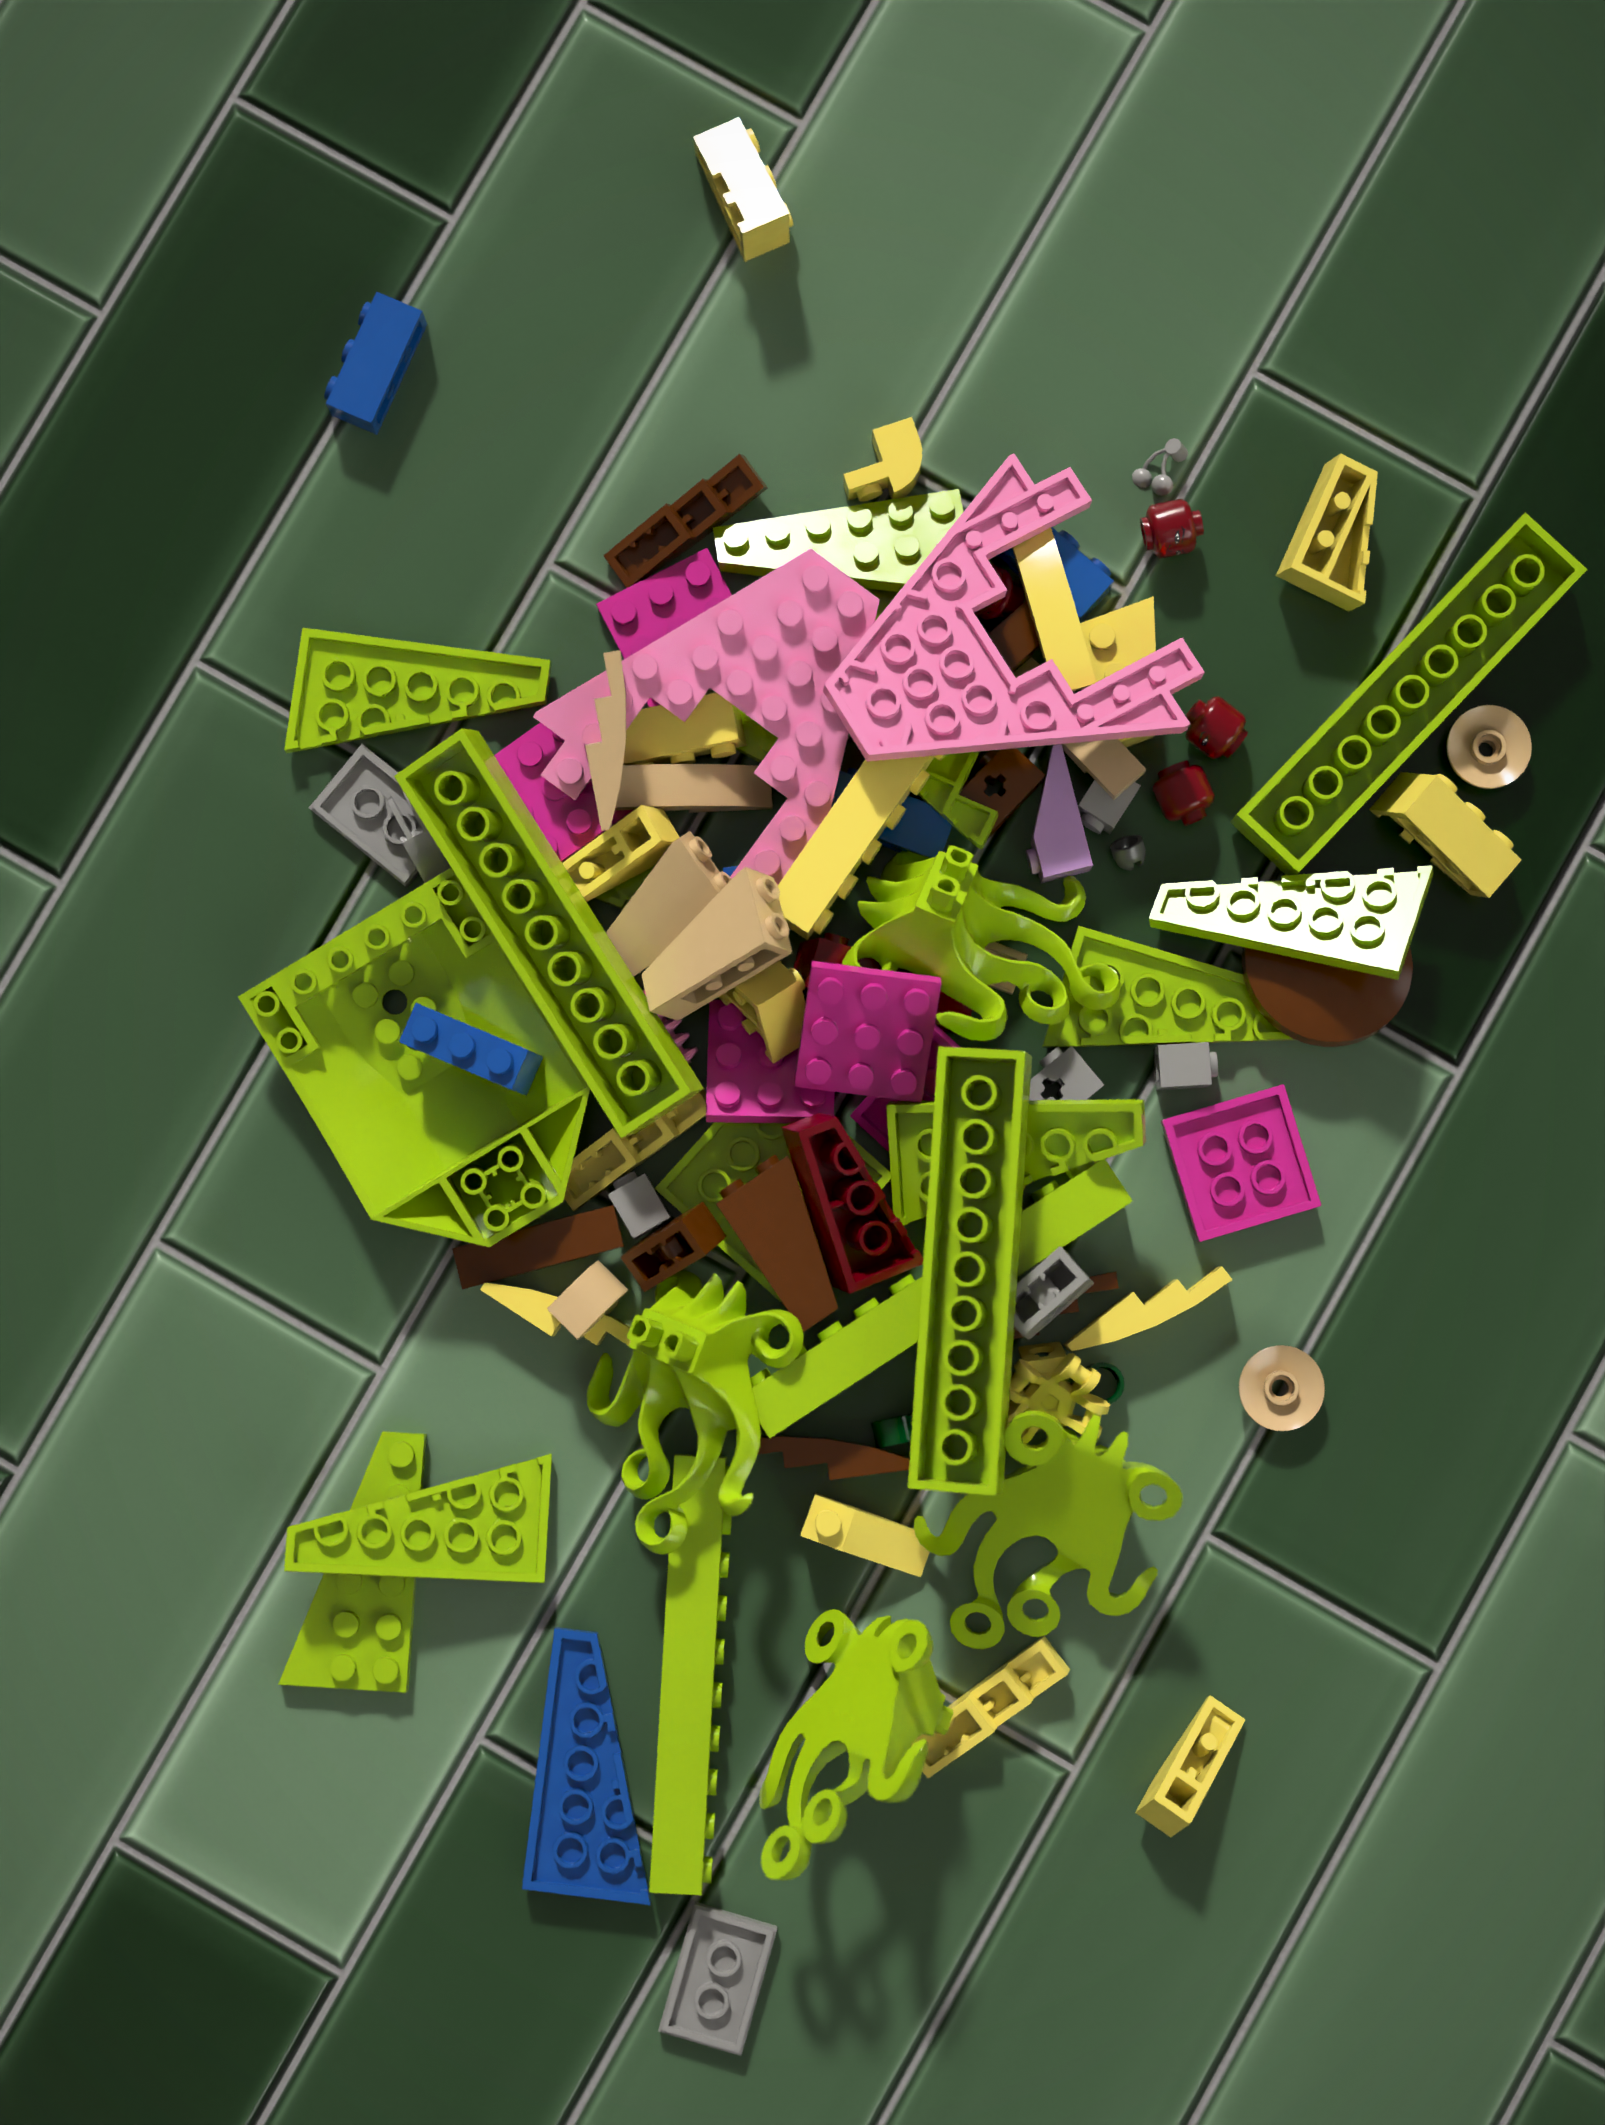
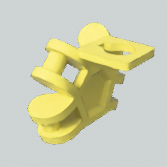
M1060 1342L1018 1347L1021 1359L1014 1365L1016 1372L1012 1375L1010 1381L1009 1399L1012 1401L1009 1402L1008 1424L1016 1415L1024 1411L1037 1410L1056 1417L1062 1427L1068 1426L1082 1434L1093 1415H1099L1101 1420L1102 1415L1108 1414L1110 1404L1106 1400L1090 1394L1098 1384L1101 1374L1094 1368L1086 1369L1080 1364L1081 1358L1074 1353L1066 1355ZM1049 1352L1048 1356L1039 1357V1355H1036V1353ZM1071 1378L1075 1382L1071 1385L1066 1380ZM1076 1403L1086 1409L1084 1417L1073 1415ZM1035 1426L1026 1428L1021 1436L1023 1443L1027 1444L1031 1441L1035 1433L1042 1428ZM1101 1426L1099 1427V1433L1097 1438H1100L1102 1432Z

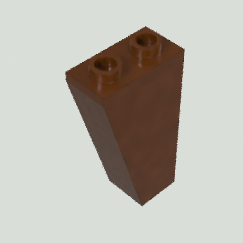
M775 1154L754 1168L758 1176L746 1184L739 1178L721 1190L719 1193L723 1199L716 1203V1205L788 1312L798 1319L804 1332L837 1310L838 1305L793 1164L788 1156L779 1160Z

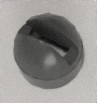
M1125 836L1110 845L1113 859L1121 869L1133 870V863L1138 867L1143 865L1146 858V848L1141 836Z

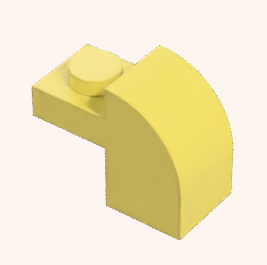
M912 417L872 430V444L879 463L843 474V486L848 501L859 498L861 502L872 500L883 493L882 489L888 488L891 499L903 498L912 491L919 479L922 462V445Z

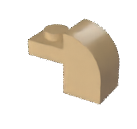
M598 1260L585 1270L547 1310L576 1339H581L604 1315H608L619 1304L618 1301L629 1290Z

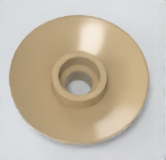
M1482 705L1466 711L1455 721L1447 739V755L1452 768L1464 781L1479 788L1494 789L1510 784L1524 772L1531 757L1532 742L1524 722L1512 711L1496 705ZM1481 743H1488L1492 747L1493 753L1491 756L1486 757L1480 753L1479 745Z
M1277 1345L1262 1349L1248 1360L1240 1375L1239 1396L1243 1408L1256 1423L1271 1430L1290 1431L1304 1426L1318 1413L1324 1399L1325 1385L1319 1366L1307 1353L1295 1347ZM1279 1379L1283 1380L1287 1386V1390L1282 1396H1276L1272 1391L1273 1383Z

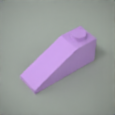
M1062 744L1053 745L1050 752L1031 839L1032 849L1026 850L1031 874L1038 873L1041 883L1065 878L1068 875L1073 876L1089 872L1093 866Z

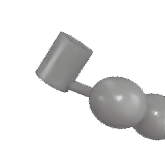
M1176 438L1170 439L1164 449L1155 452L1145 462L1143 468L1133 472L1132 480L1134 484L1141 488L1148 487L1151 484L1152 490L1157 495H1168L1173 489V481L1166 475L1167 458L1170 455L1176 462L1184 461L1188 456L1186 447L1180 440ZM1166 452L1161 465L1162 475H1158L1152 480L1151 473L1146 469L1157 455Z

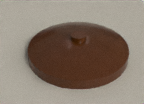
M1410 946L1398 980L1243 947L1242 951L1244 982L1250 998L1258 1011L1280 1032L1295 1040L1315 1046H1347L1366 1040L1378 1033L1393 1019L1402 1007L1412 981L1413 962Z

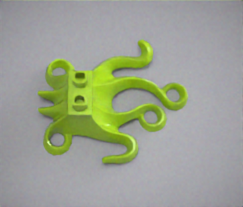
M952 845L948 847L946 853L939 851L935 857L930 859L910 851H902L886 864L882 871L881 879L871 876L867 877L870 893L878 902L859 900L858 908L861 916L873 927V930L856 941L845 955L842 965L862 967L858 960L867 957L876 960L880 964L881 970L897 971L898 968H902L914 974L941 977V992L979 1013L983 1018L976 1019L954 1012L937 1014V1020L940 1024L962 1037L976 1041H988L996 1039L1004 1031L1007 1019L1004 1000L987 986L994 983L1009 982L1017 986L1020 990L1019 1004L1022 1011L1030 1019L1038 1023L1054 1025L1062 1022L1069 1014L1070 1003L1063 982L1051 970L1040 964L1030 961L1005 959L985 950L989 943L999 940L1021 941L1034 945L1051 955L1067 974L1069 990L1073 998L1079 1004L1089 1009H1107L1116 1004L1119 999L1121 983L1114 969L1102 963L1089 964L1079 968L1070 948L1058 935L1027 917L1001 909L1003 906L1015 907L1032 912L1048 920L1056 922L1069 921L1079 915L1086 901L1084 888L1074 876L1068 875L1064 878L1065 897L1061 903L1056 904L1019 885L993 881L982 877L978 872V865L971 862L973 854ZM1092 976L1101 980L1104 985V991L1095 990L1083 977ZM1037 990L1046 992L1051 996L1053 1006L1045 1007L1037 1004L1032 999L1030 993Z
M681 1270L657 1284L655 1290L656 1303L650 1309L645 1308L642 1316L637 1314L634 1317L627 1334V1338L631 1340L629 1347L633 1349V1356L614 1401L611 1404L609 1399L613 1365L608 1353L601 1355L587 1389V1406L597 1420L607 1426L619 1427L626 1423L640 1403H642L638 1419V1430L643 1448L635 1450L627 1457L622 1467L621 1477L626 1489L636 1498L646 1500L654 1498L639 1511L635 1521V1529L641 1544L653 1553L660 1555L672 1553L683 1543L687 1534V1520L679 1504L687 1501L703 1486L716 1465L726 1433L729 1430L736 1429L737 1444L731 1465L719 1490V1504L727 1515L736 1516L743 1513L752 1503L753 1493L742 1496L741 1492L756 1461L760 1447L761 1430L750 1379L748 1359L753 1354L767 1366L779 1369L792 1363L800 1354L803 1346L804 1335L802 1327L793 1314L788 1311L773 1309L746 1316V1290L743 1284L737 1281L724 1298L722 1281L715 1273L712 1274L704 1287L698 1276L687 1270ZM781 1324L789 1333V1342L786 1347L777 1350L770 1346L768 1337L772 1328ZM678 1407L688 1408L698 1435L697 1453L694 1463L680 1484L671 1491L658 1496L666 1487L670 1476V1465L663 1453L658 1429L662 1420L671 1411ZM647 1457L649 1473L647 1480L643 1482L639 1478L637 1471L641 1460ZM667 1512L670 1515L671 1528L668 1535L662 1538L656 1534L654 1524L659 1514Z
M1032 1410L1016 1415L1006 1428L1005 1448L1012 1458L1026 1465L1004 1476L1003 1494L997 1496L967 1494L954 1507L942 1533L938 1537L930 1532L923 1516H917L914 1519V1531L919 1543L933 1554L948 1556L958 1550L970 1527L980 1515L986 1511H991L997 1518L985 1534L978 1548L974 1563L973 1577L978 1597L972 1602L959 1606L952 1613L950 1618L952 1634L958 1642L972 1649H987L1001 1641L1005 1632L1003 1612L994 1590V1570L998 1559L1008 1547L1022 1538L1035 1535L1047 1538L1056 1546L1058 1554L1053 1560L1032 1572L1012 1594L1007 1606V1616L1016 1630L1028 1636L1041 1637L1057 1628L1061 1619L1060 1609L1051 1596L1050 1589L1063 1574L1076 1569H1087L1090 1571L1087 1598L1089 1604L1096 1610L1109 1616H1119L1131 1612L1144 1599L1157 1577L1158 1569L1154 1566L1147 1568L1125 1592L1120 1594L1109 1592V1585L1121 1552L1127 1524L1133 1512L1140 1518L1151 1521H1163L1175 1516L1182 1507L1183 1494L1179 1485L1167 1473L1152 1465L1140 1462H1125L1124 1456L1128 1447V1434L1124 1431L1116 1437L1109 1448L1101 1444L1095 1446L1100 1427L1099 1415L1092 1416L1080 1438L1076 1436V1432L1064 1426L1062 1427L1059 1420L1048 1413ZM1035 1426L1042 1428L1048 1437L1041 1444L1028 1445L1022 1441V1432L1026 1428ZM1157 1485L1165 1490L1167 1497L1162 1504L1152 1506L1142 1500L1141 1490L1145 1486ZM1035 1598L1046 1603L1049 1610L1042 1618H1031L1024 1614L1023 1604L1027 1600ZM974 1612L984 1613L989 1617L991 1625L983 1632L972 1631L967 1627L966 1617Z
M831 1609L822 1613L811 1625L805 1639V1655L807 1659L816 1664L834 1663L835 1668L822 1686L800 1707L784 1727L774 1748L769 1769L760 1790L759 1804L763 1810L771 1808L780 1802L791 1762L800 1744L804 1741L789 1787L787 1799L789 1826L785 1825L777 1828L768 1837L763 1847L761 1865L766 1877L772 1880L785 1881L800 1876L809 1863L812 1843H830L838 1838L846 1825L847 1812L845 1806L858 1799L867 1790L869 1795L876 1800L887 1803L904 1802L915 1791L924 1767L928 1745L925 1739L913 1744L914 1741L923 1734L933 1736L934 1733L945 1735L948 1732L953 1716V1710L943 1705L946 1695L942 1694L939 1690L930 1661L933 1652V1640L928 1628L921 1621L901 1619L891 1624V1616L876 1618L861 1633L843 1612ZM834 1627V1635L831 1641L826 1646L821 1647L822 1638ZM848 1751L850 1767L847 1779L834 1790L828 1789L818 1792L808 1803L811 1787L820 1771L828 1762ZM790 1840L789 1853L781 1862L780 1857L783 1847Z

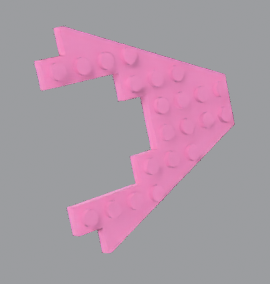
M1014 453L1009 455L824 684V694L867 762L1178 734L1187 731L1190 722L1172 694L1200 680L1204 670L1183 638L1166 645L1074 694L1052 659L1015 678L974 614L982 608L1004 598L1007 592V588L988 561L989 559L1090 508L1092 499L1071 467L1034 484Z
M811 548L622 660L626 692V730L650 697L679 719L686 722L711 688L778 738L754 771V774L787 797V799L732 873L731 879L740 870L748 867L774 877L778 885L831 810L849 732L824 694L823 688L827 680L875 622L880 599ZM607 671L602 672L538 710L533 716L565 740L541 773V776L574 800L579 797L591 780L585 744L602 741L594 699L611 696Z

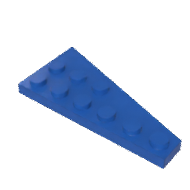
M555 1627L522 1889L651 1905L599 1634L592 1631Z

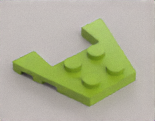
M980 751L946 754L941 761L934 757L925 770L930 774V777L918 793V796L972 844L983 850L997 820L998 811L960 795Z

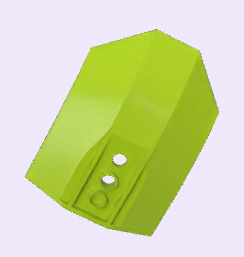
M452 868L447 869L238 996L329 1145L368 1213L370 1220L491 1247L563 1202L590 1088ZM390 990H400L407 997V1007L400 1014L389 1013L383 1005V998ZM415 1003L543 1056L527 1096L400 1043L399 1040Z

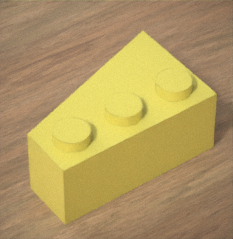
M779 960L719 996L726 1006L733 1003L747 1018L742 1022V1026L749 1035L756 1030L761 1035L767 1049L765 1054L773 1064L799 1048L805 1010L803 990L806 989L801 975L794 968L787 969Z

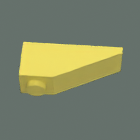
M640 805L562 864L586 902L655 866L672 842L679 838V835L664 809Z
M816 1492L800 1536L918 1577H921L930 1553L919 1543L914 1528Z
M1211 1695L1208 1696L1154 1777L1135 1813L1169 1837L1174 1836L1190 1825L1245 1719Z

